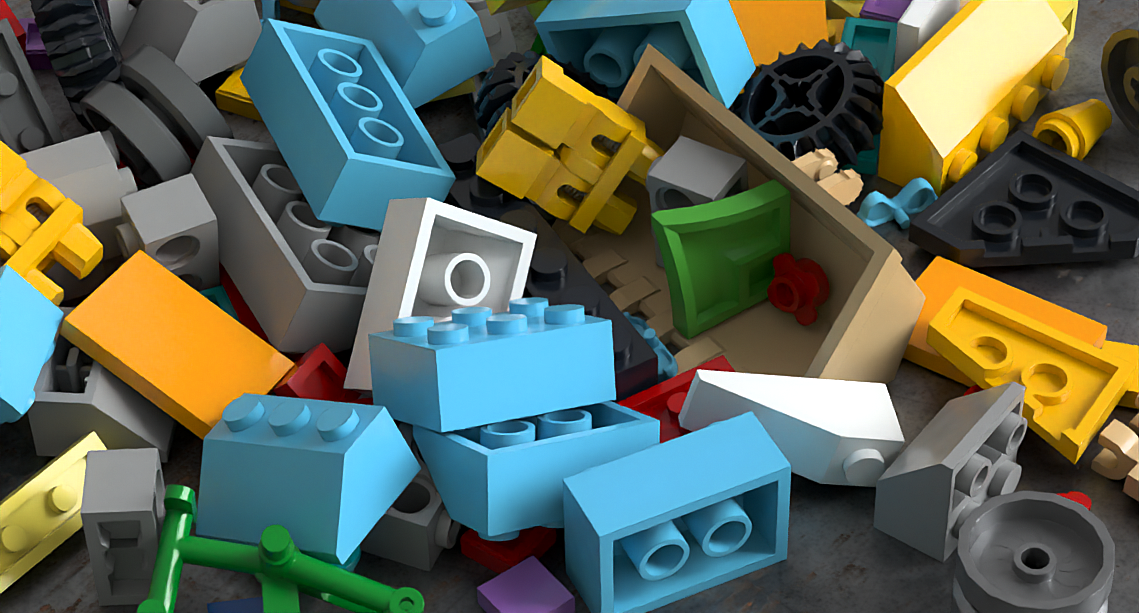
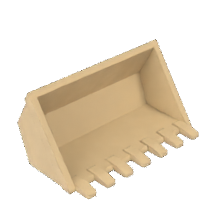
M648 43L616 105L626 113H630L645 122L646 137L665 152L672 147L680 136H684L747 159L749 190L774 178L791 192L790 254L795 261L800 258H809L820 265L829 282L828 299L824 304L815 308L818 318L815 323L809 326L800 325L795 315L776 308L768 297L688 340L673 326L672 306L665 268L658 266L656 261L655 242L651 234L652 213L650 195L646 186L625 175L616 188L637 201V210L633 219L620 236L601 229L594 224H591L584 234L569 225V221L558 217L552 229L571 252L577 254L584 261L581 264L599 285L607 282L615 290L609 297L622 313L628 312L632 315L639 312L647 319L646 323L655 330L657 337L664 345L671 342L680 350L673 356L678 364V372L675 376L724 355L735 372L884 384L894 380L926 296L902 266L901 261L903 258L897 250L845 207V205L849 206L852 201L854 202L855 198L859 197L860 191L863 190L862 186L864 183L860 179L861 176L853 169L841 170L838 174L834 173L839 163L835 155L827 148L815 149L813 153L809 152L790 161Z

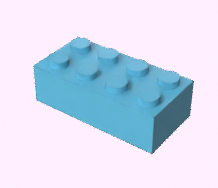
M268 18L240 79L316 218L335 227H343L347 224L374 229L381 233L390 199L428 197L444 202L456 177L373 42L367 39Z

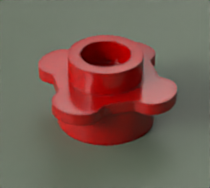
M786 252L775 256L773 259L775 276L771 285L767 288L770 302L776 308L795 315L797 322L802 326H809L815 323L818 318L815 308L824 304L829 296V282L824 270L818 263L809 258H800L795 261L793 256Z

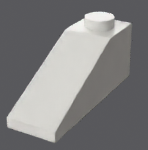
M697 369L678 416L680 426L694 432L714 422L724 421L752 411L791 464V472L820 484L876 487L877 480L897 459L905 442L886 384Z

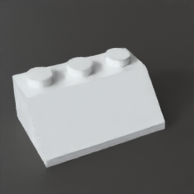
M428 197L390 199L343 388L373 397L368 334L393 330V320L428 316L434 318V323L451 321V311L459 308L489 307L492 309V314L509 311V301L522 298L537 234Z

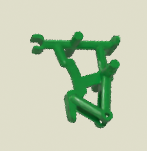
M170 484L166 486L163 499L165 516L147 600L139 605L137 613L174 612L183 564L253 574L262 585L264 613H300L298 592L354 613L424 612L425 603L423 596L416 589L411 587L395 589L302 554L293 543L288 530L281 525L266 527L262 532L258 546L189 536L190 530L196 526L198 516L195 493L193 489L183 485Z

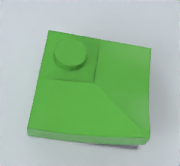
M775 178L755 188L724 199L691 207L658 210L651 214V223L661 251L670 291L673 326L688 340L768 298L767 288L771 285L775 276L773 259L784 252L790 254L791 192Z

